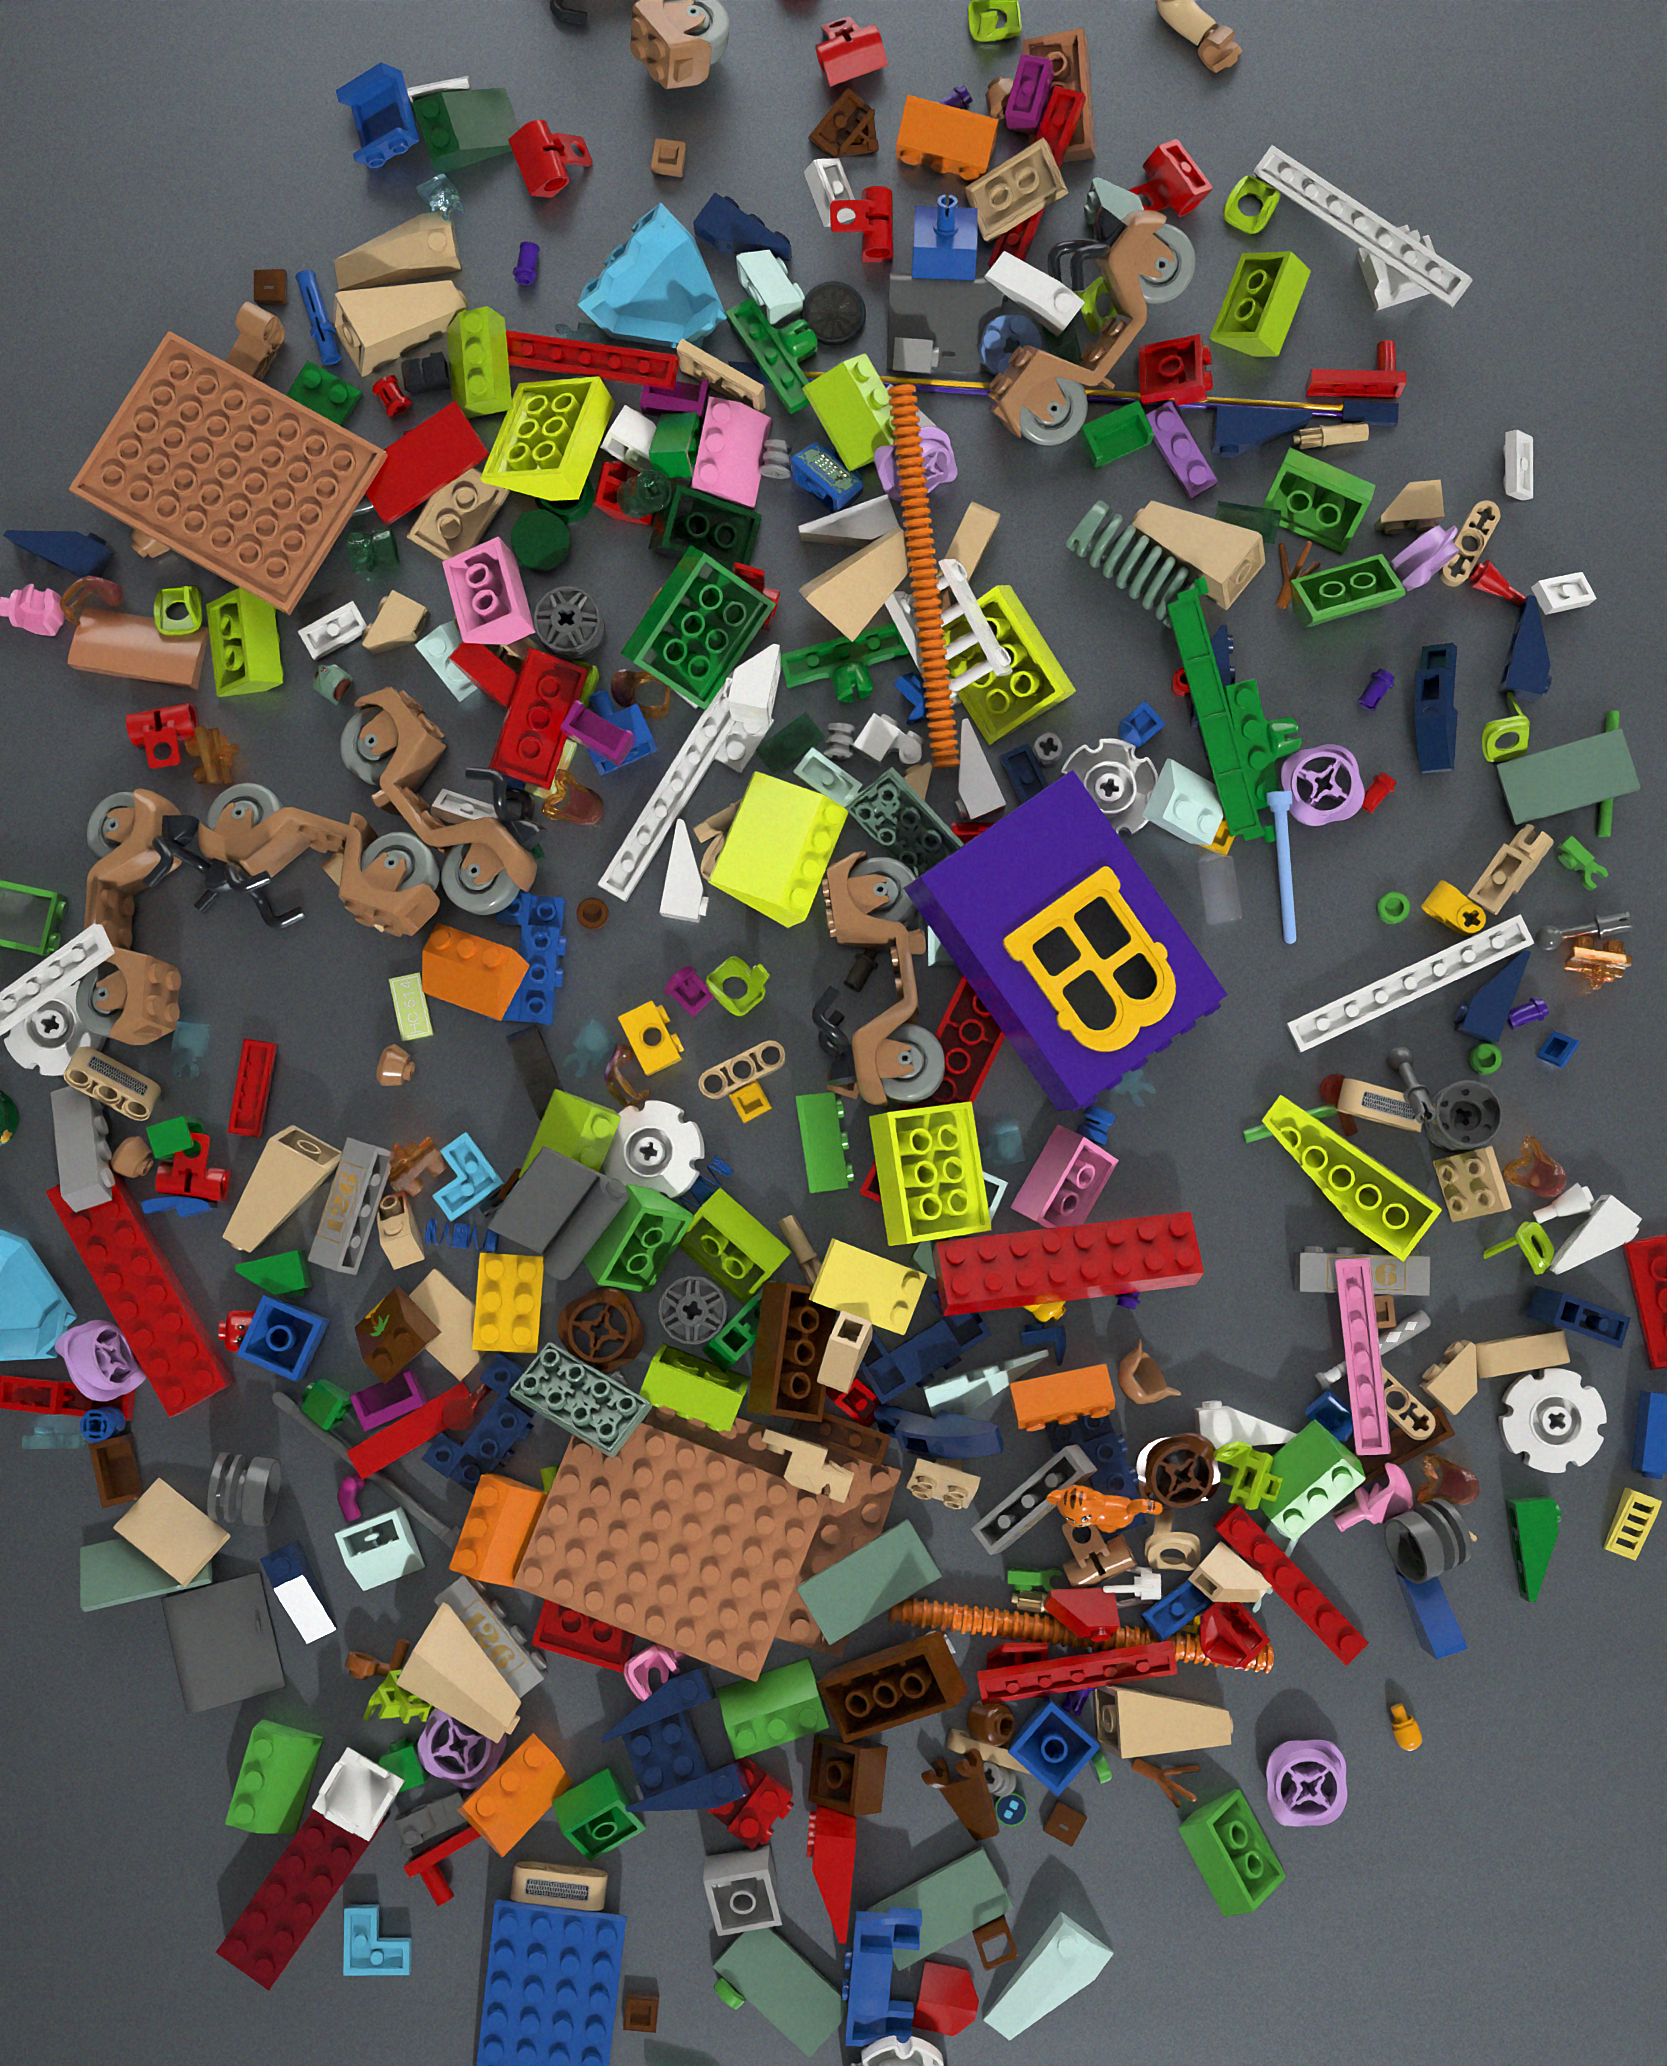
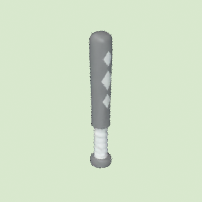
M1418 1310L1398 1322L1396 1327H1391L1378 1336L1380 1355L1385 1354L1427 1329L1431 1323L1428 1315L1424 1311ZM1346 1360L1328 1370V1372H1318L1314 1375L1316 1382L1324 1392L1331 1388V1383L1347 1374Z

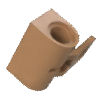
M1068 1522L1062 1525L1064 1536L1075 1558L1063 1563L1065 1573L1074 1589L1093 1588L1138 1565L1124 1535L1120 1534L1105 1543L1097 1526L1088 1525L1091 1529V1538L1088 1542L1081 1544L1076 1542L1073 1537L1075 1527H1072Z

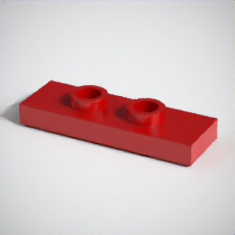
M244 1038L227 1133L257 1138L262 1137L278 1044Z

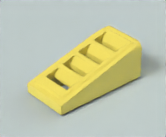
M1625 1487L1603 1548L1636 1561L1657 1517L1662 1501ZM1637 1502L1645 1505L1644 1511L1632 1508L1634 1503ZM1629 1513L1641 1518L1639 1524L1627 1520ZM1625 1525L1637 1530L1635 1536L1622 1532L1623 1526ZM1618 1537L1632 1542L1631 1547L1628 1548L1617 1544Z

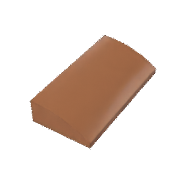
M1078 28L1022 40L1023 54L1052 60L1054 79L1046 108L1055 86L1084 93L1086 97L1062 162L1096 158L1089 46L1084 29ZM1028 134L1029 146H1031L1034 143L1036 135Z
M85 607L75 630L67 664L77 670L198 690L209 628L200 626L198 630L189 634L165 635L156 628L154 618Z

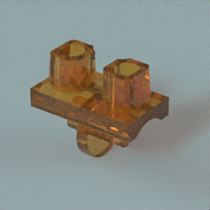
M202 725L194 728L195 735L185 740V745L190 756H201L203 765L195 767L193 770L195 782L203 785H228L233 783L230 767L234 766L232 756L240 752L239 745L229 744L227 736L221 735L218 728L208 729Z
M1580 935L1573 942L1571 953L1565 960L1564 969L1581 972V978L1590 979L1591 988L1599 990L1604 981L1614 982L1615 977L1622 978L1625 969L1632 965V956L1626 955L1624 942L1607 941L1603 946V951L1594 950V939L1592 937Z
M429 1136L421 1144L417 1145L412 1141L405 1148L396 1143L392 1148L397 1155L389 1161L393 1168L390 1170L388 1179L391 1182V1187L397 1193L402 1190L411 1197H414L424 1186L422 1180L417 1175L426 1168L433 1176H437L446 1169L447 1165L441 1157V1152L436 1143Z

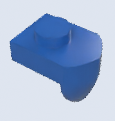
M913 672L901 675L894 683V686L916 706L906 721L907 725L919 722L926 717V713H929V708H925V703L928 702L927 698H924V693L927 691L926 688H923L922 683H925L920 674H914Z
M1144 701L1119 723L1117 729L1119 740L1131 743L1138 749L1159 732L1166 723Z
M1039 1322L1025 1325L1026 1331L1019 1332L1021 1345L1027 1346L1053 1342L1057 1365L1061 1366L1066 1350L1064 1325L1045 1327L1044 1323Z
M1327 1390L1305 1409L1306 1416L1311 1421L1316 1419L1340 1442L1348 1441L1353 1432L1352 1411L1330 1390Z

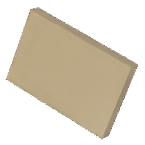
M1044 138L963 188L970 207L978 208L977 224L983 239L987 243L1069 193L1049 144Z
M681 339L676 347L677 355L680 358L681 372L702 383V379H708L710 389L731 401L741 402L763 413L766 408V401L762 384L686 340Z
M473 467L429 498L408 533L407 538L444 561L474 548L479 544L510 490L483 483L480 479L482 472Z
M434 1268L409 1297L442 1332L425 1349L461 1382L489 1351L472 1350L476 1305L437 1268Z
M160 1478L150 1486L113 1527L117 1533L183 1587H186L231 1537L228 1532L210 1520L208 1516Z

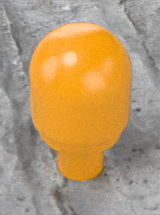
M1403 1704L1392 1706L1390 1709L1395 1720L1391 1725L1398 1745L1408 1751L1417 1749L1422 1743V1733L1417 1721L1412 1715L1406 1714Z

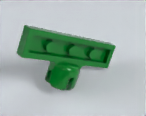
M752 297L725 311L727 315L726 320L790 415L809 405L810 402L802 388L810 382L798 366V363L817 353L818 342L812 329L805 330L810 325L804 319H797L781 329H775Z
M893 622L861 631L853 642L844 636L781 654V664L788 688L822 678H830L833 682L837 698L842 702L852 703L854 702L852 687L856 686L860 700L868 697L873 691V683L868 670L870 665L909 654V650L896 624Z
M1249 679L1223 686L1256 810L1269 807L1266 802L1267 792L1279 791L1274 767L1275 760L1279 757L1297 753L1301 748L1302 739L1301 737L1294 738L1291 736L1285 738L1284 736L1300 731L1294 718L1282 717L1270 721L1265 720L1256 679Z

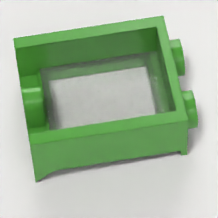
M0 880V946L45 957L52 955L53 951L56 952L61 940V935L58 933L60 922L65 920L68 912V903L65 902L66 896L56 892Z

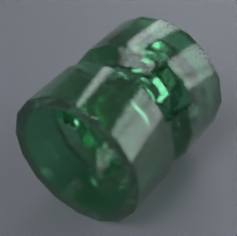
M653 469L643 471L625 480L617 491V501L620 509L625 515L634 519L644 518L664 509L672 498L670 481L665 474Z
M391 526L373 529L371 535H368L365 531L346 534L348 555L355 575L373 572L375 566H379L381 570L400 566L397 542Z

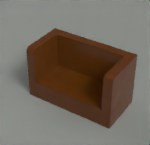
M132 1433L88 1444L102 1508L134 1501L144 1494Z

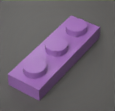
M1171 401L1146 415L1154 432L1153 440L1189 500L1218 483L1214 473Z

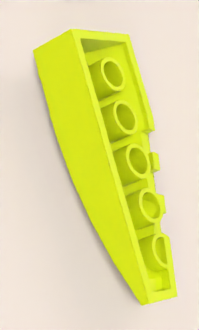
M1280 1095L1262 1119L1266 1127L1295 1158L1302 1169L1342 1213L1344 1218L1404 1262L1442 1211V1206L1284 1096Z

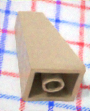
M451 280L341 291L334 294L332 324H334L336 333L361 377H364L446 332V328L457 314L466 311L467 301L463 292L457 290Z
M1150 501L1145 509L1141 508L1132 520V525L1136 527V532L1134 533L1136 540L1146 535L1149 537L1147 549L1151 551L1155 546L1162 548L1163 551L1159 557L1161 560L1164 561L1167 557L1173 556L1176 559V563L1173 566L1176 572L1181 567H1187L1189 574L1186 580L1193 573L1199 578L1205 577L1209 588V593L1205 595L1226 611L1266 563L1262 535L1256 531L1155 501Z
M898 526L806 583L798 590L814 608L852 642L912 569L908 567V562L911 561V558L907 557V552L910 551L906 547L908 537H905L904 532L906 531Z
M294 1125L269 1138L222 1238L228 1240L232 1247L240 1251L250 1253L258 1248L338 1168L342 1152Z
M443 1602L412 1651L396 1684L487 1738L499 1743L504 1733L511 1735L521 1717L517 1716L516 1712L522 1702L451 1607Z
M1121 1684L1101 1686L1093 1691L1095 1731L1101 1745L1100 1748L1121 1759L1231 1745L1233 1721L1229 1711L1218 1706Z

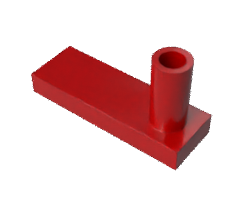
M1391 340L1377 343V371L1311 369L1306 382V396L1400 398L1407 381L1406 371H1396V343Z
M468 1823L409 1858L403 1868L409 1879L418 1873L420 1874L436 1905L440 1906L455 1895L437 1862L481 1837V1835Z

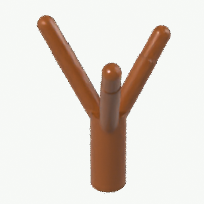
M1311 541L1306 542L1291 574L1285 544H1279L1285 581L1275 603L1277 607L1287 609L1292 597L1291 580L1307 576L1320 566V562L1315 561L1299 574L1312 546Z
M1137 1757L1135 1758L1131 1770L1156 1781L1176 1808H1179L1181 1803L1171 1789L1193 1802L1197 1800L1196 1795L1166 1776L1201 1771L1200 1765L1159 1769Z

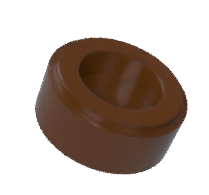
M587 898L577 908V919L584 928L598 930L608 922L609 910L602 900Z

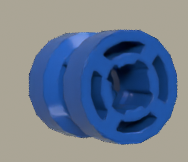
M1090 1105L1085 1108L1083 1124L1078 1125L1076 1133L1084 1136L1091 1142L1105 1146L1108 1139V1127L1113 1125L1116 1115Z
M105 1406L89 1410L81 1418V1433L88 1441L92 1442L117 1437L125 1428V1416L115 1406Z

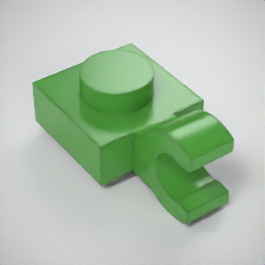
M1573 836L1562 840L1554 848L1559 854L1558 859L1564 866L1569 869L1574 868L1576 871L1580 870L1581 883L1588 890H1593L1597 887L1591 880L1592 873H1596L1601 879L1609 875L1604 867L1593 861L1595 857Z
M1006 1566L1005 1579L1007 1584H1013V1589L1031 1591L1032 1586L1042 1585L1049 1593L1050 1590L1061 1589V1587H1052L1049 1581L1053 1576H1063V1572L1058 1568L1039 1570V1568Z

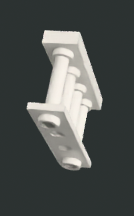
M943 559L938 563L944 574L936 578L939 579L936 589L941 591L950 585L958 602L944 610L943 614L940 615V619L944 621L941 627L965 614L972 628L971 632L944 647L947 650V655H944L945 659H951L977 642L980 643L987 657L986 660L954 679L949 678L947 675V680H951L948 690H952L949 698L953 700V705H950L953 708L961 703L958 697L960 689L994 670L996 676L1009 675L1013 671L1009 665L1011 659L1008 652L1003 647H1000L966 581L967 573L965 568L956 559ZM893 591L885 601V605L920 673H923L924 668L920 667L923 658H919V653L922 650L918 648V643L921 641L920 638H917L916 634L919 632V628L915 626L918 618L914 617L916 608L913 607L916 599L912 597V594H906L905 591Z

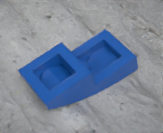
M162 1197L141 1202L144 1214H156L176 1208L178 1217H190L218 1208L217 1202L192 1197Z

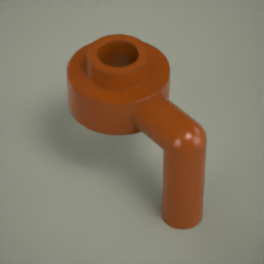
M398 1638L389 1664L381 1662L371 1655L350 1651L344 1666L349 1669V1675L358 1679L367 1680L368 1676H375L376 1674L387 1677L389 1671L401 1670L410 1642Z

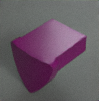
M687 966L673 974L665 986L664 993L668 997L672 995L694 1017L714 996L704 982L695 974L697 970L693 966Z

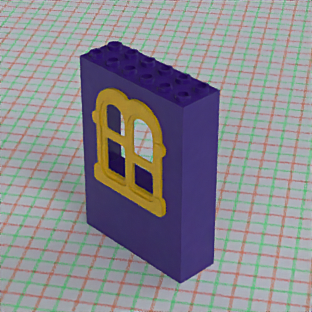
M1071 770L903 888L1057 1111L1070 1109L1073 1112L1080 1107L1085 1109L1099 1099L1096 1095L1105 1088L1108 1091L1124 1080L1121 1076L1129 1070L1134 1072L1148 1062L1146 1056L1154 1051L1159 1053L1173 1043L1170 1038L1178 1033L1183 1035L1197 1025L1195 1021L1202 1015L1206 1017L1221 1007L1219 1001L1228 995L1074 770ZM1097 897H1103L1130 935V942L1106 960L1098 956L1074 920L1075 913ZM1062 927L1080 952V958L1057 976H1051L1033 952L1032 946L1054 928ZM1137 953L1144 955L1156 975L1157 984L1155 990L1150 997L1144 1000H1135L1128 997L1113 977L1115 969ZM1086 970L1094 972L1115 1005L1116 1015L1114 1021L1104 1030L1088 1028L1080 1020L1062 992L1067 984Z

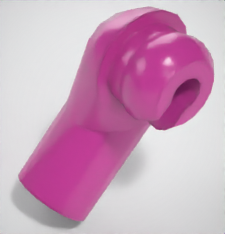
M358 1473L352 1476L348 1474L344 1477L337 1493V1500L346 1523L362 1516L355 1497L358 1490L363 1489L366 1483L365 1479L362 1480Z

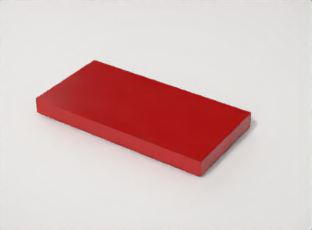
M453 401L384 449L388 457L367 489L366 495L383 523L389 526L489 457L490 454L460 405Z
M528 647L489 768L498 770L503 775L541 789L550 790L567 739L560 726L575 701H579L589 669Z
M1667 1234L1622 1244L1650 1370L1667 1368Z

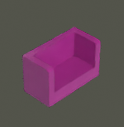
M1021 53L1005 111L1008 129L1037 135L1054 79L1051 59Z
M702 379L701 385L675 381L674 390L643 386L640 400L642 414L660 417L661 414L697 412L700 424L704 425L711 390L709 380Z
M578 700L575 701L560 726L565 736L618 767L621 766L636 741L633 732L628 729L625 732L586 709L583 703Z
M415 1367L403 1371L386 1384L380 1382L350 1395L351 1402L364 1432L429 1402Z

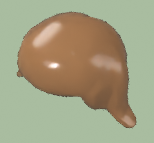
M1139 1339L1137 1348L1125 1355L1119 1364L1117 1377L1124 1395L1136 1404L1155 1403L1169 1395L1180 1396V1391L1167 1387L1165 1378L1156 1362L1147 1353L1142 1352V1341ZM1136 1374H1137V1376H1138L1140 1382H1139L1137 1379L1134 1378V1376H1135Z

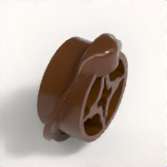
M604 1286L589 1291L586 1295L568 1303L558 1318V1335L568 1353L604 1375L633 1361L643 1348L645 1332L642 1322L636 1315L629 1298L617 1288ZM604 1306L603 1311H600L598 1318L594 1321L579 1320L589 1309ZM614 1308L624 1316L627 1324V1334L612 1328V1312ZM605 1322V1328L609 1331V1334L607 1336L602 1335L600 1340L597 1341L598 1336L593 1330L595 1327L600 1328L602 1323L604 1324ZM576 1329L590 1336V1351L588 1355L584 1354L577 1344ZM607 1343H623L621 1348L614 1354L598 1358L599 1353L602 1352L604 1345Z
M1193 1432L1183 1433L1178 1436L1161 1437L1145 1444L1140 1449L1135 1462L1139 1479L1138 1488L1142 1499L1161 1503L1163 1510L1190 1507L1209 1500L1216 1493L1220 1484L1218 1460L1213 1455L1216 1450L1214 1444L1207 1437ZM1179 1450L1175 1455L1167 1456L1171 1452ZM1198 1457L1200 1466L1199 1473L1196 1478L1193 1472L1197 1464L1195 1460ZM1158 1466H1161L1162 1475L1159 1479L1161 1483L1157 1487L1156 1472ZM1177 1469L1181 1471L1179 1474L1175 1473ZM1188 1487L1186 1490L1177 1493L1181 1488Z

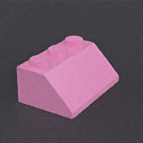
M709 396L691 489L744 509L755 510L762 475L759 469L764 465L763 454L767 450L764 444L766 440H769L772 418L741 402Z
M499 536L442 562L461 637L465 643L508 645L536 632L515 555Z
M1057 1124L1010 1208L1045 1229L1084 1224L1119 1160L1084 1136Z

